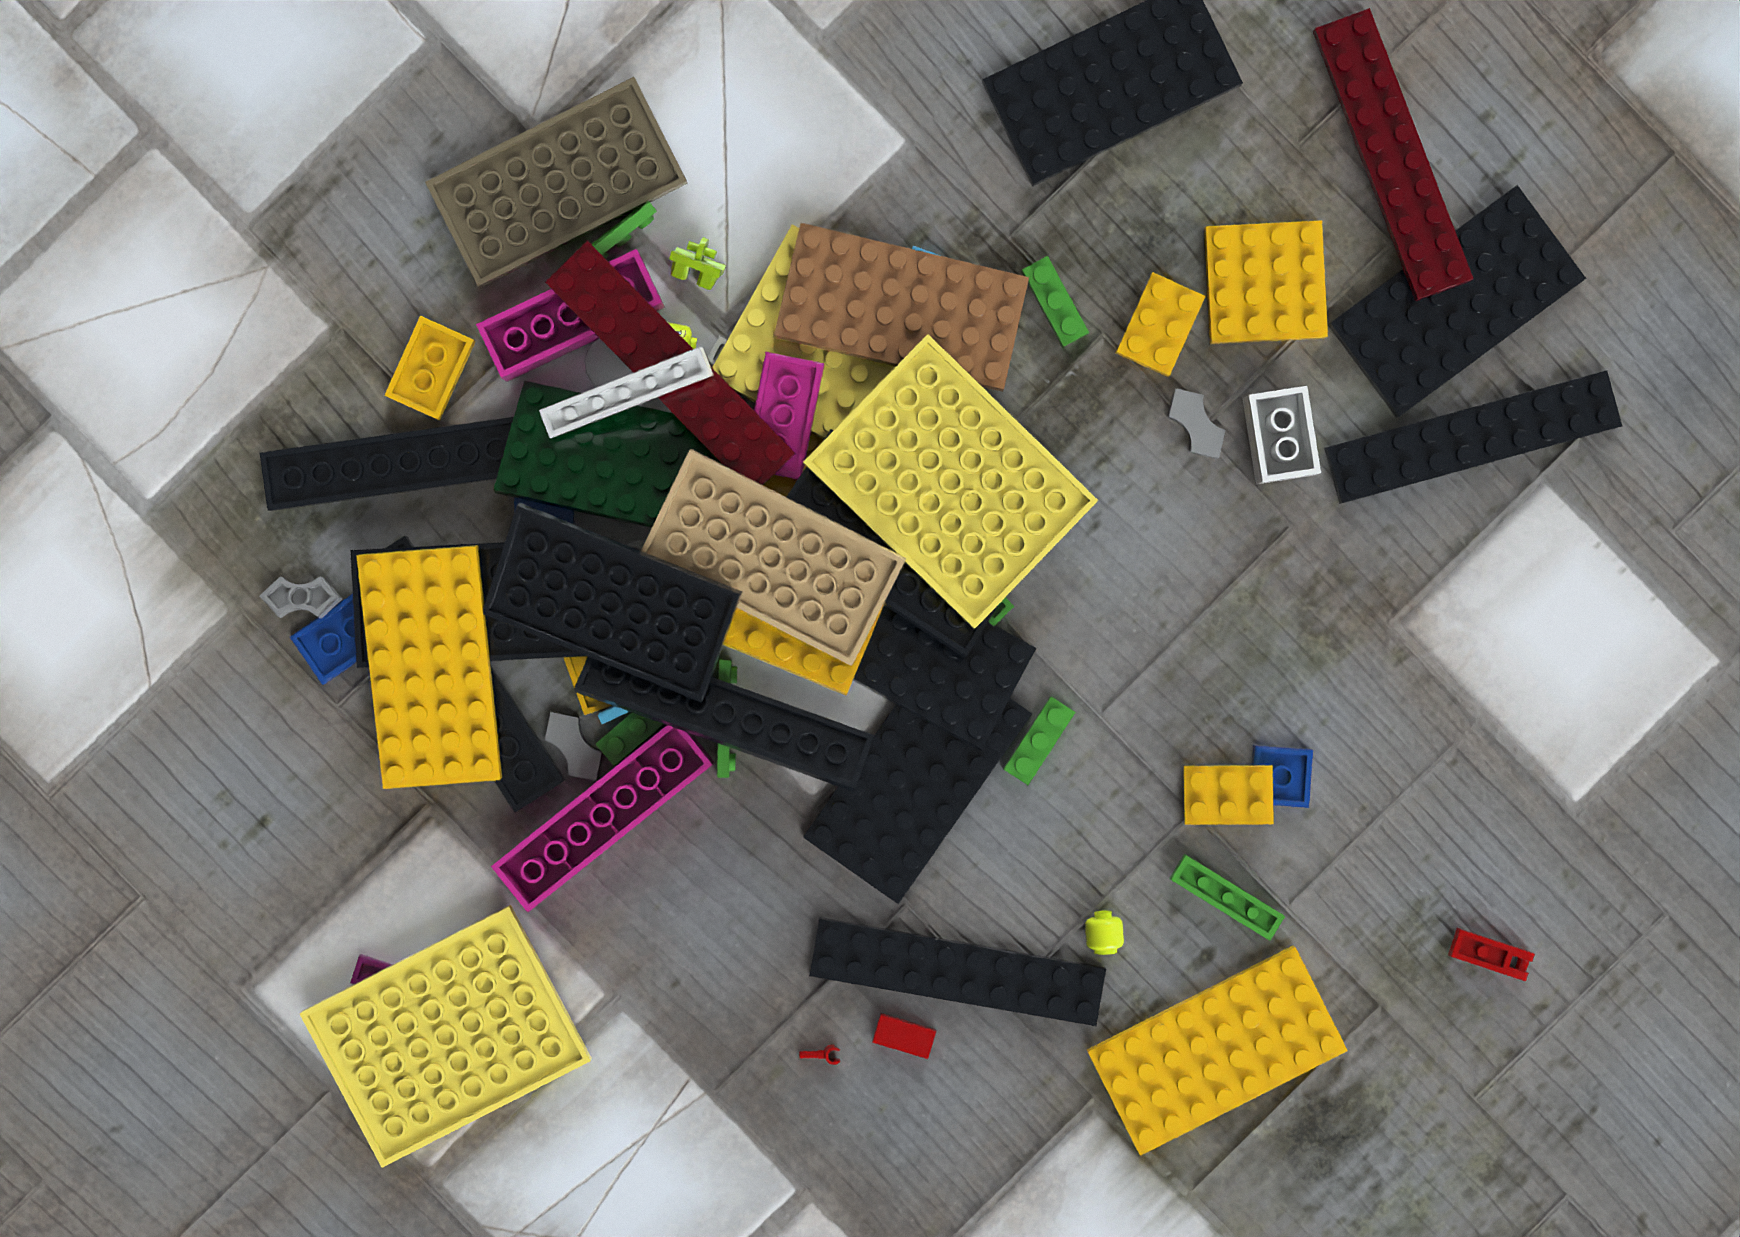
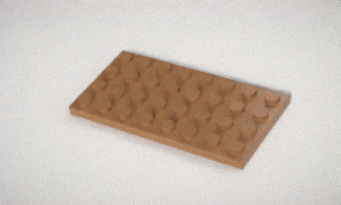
M800 223L774 338L897 366L928 334L982 387L1003 392L1029 277Z

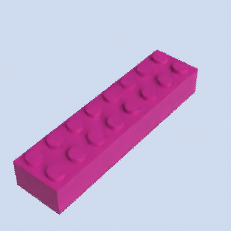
M667 725L493 864L491 868L524 909L529 912L712 766L715 761L693 734Z

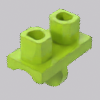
M705 237L701 239L699 244L689 241L687 249L693 252L676 247L675 251H671L669 260L673 261L671 276L686 280L690 268L700 271L696 285L707 290H711L717 279L724 274L726 265L709 259H715L717 251L707 248L709 239Z

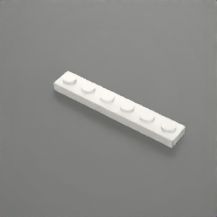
M699 347L543 408L539 412L549 438H553L711 377L713 373L703 347Z

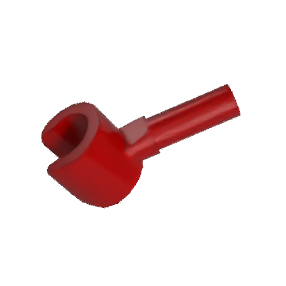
M833 1044L826 1046L824 1050L799 1052L800 1058L826 1059L831 1065H836L841 1061L839 1058H828V1054L831 1051H840Z

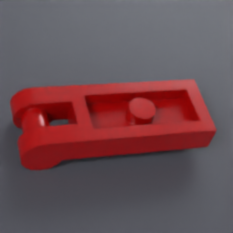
M1457 928L1448 955L1526 981L1529 974L1526 972L1529 961L1533 962L1535 953ZM1513 956L1518 957L1515 968L1510 967Z

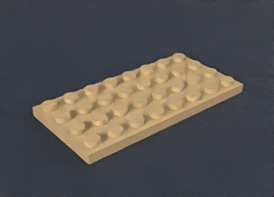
M692 449L689 450L641 549L642 552L742 591L743 593L737 606L738 609L850 666L853 665L906 560L905 557Z

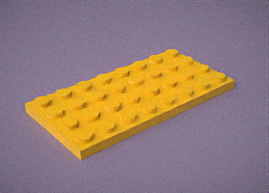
M478 545L357 555L383 789L501 780L502 771L486 619L483 614L484 600Z
M1294 945L1087 1049L1140 1156L1348 1051Z

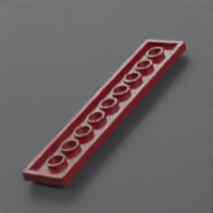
M1370 8L1316 27L1313 30L1314 37L1415 301L1472 281L1474 278Z
M588 241L545 281L633 373L694 350ZM711 366L713 376L657 397L724 466L763 486L796 454Z

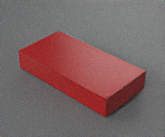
M880 1013L872 1043L928 1059L937 1031L930 1027Z

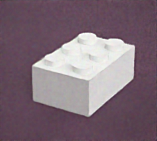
M1307 386L1251 394L1242 398L1256 485L1321 473Z

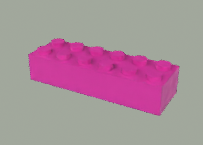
M637 249L609 261L656 311L665 308ZM552 289L476 324L501 378L507 382L599 339Z

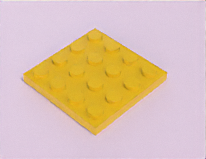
M1322 220L1206 226L1204 228L1210 344L1322 339L1328 337Z

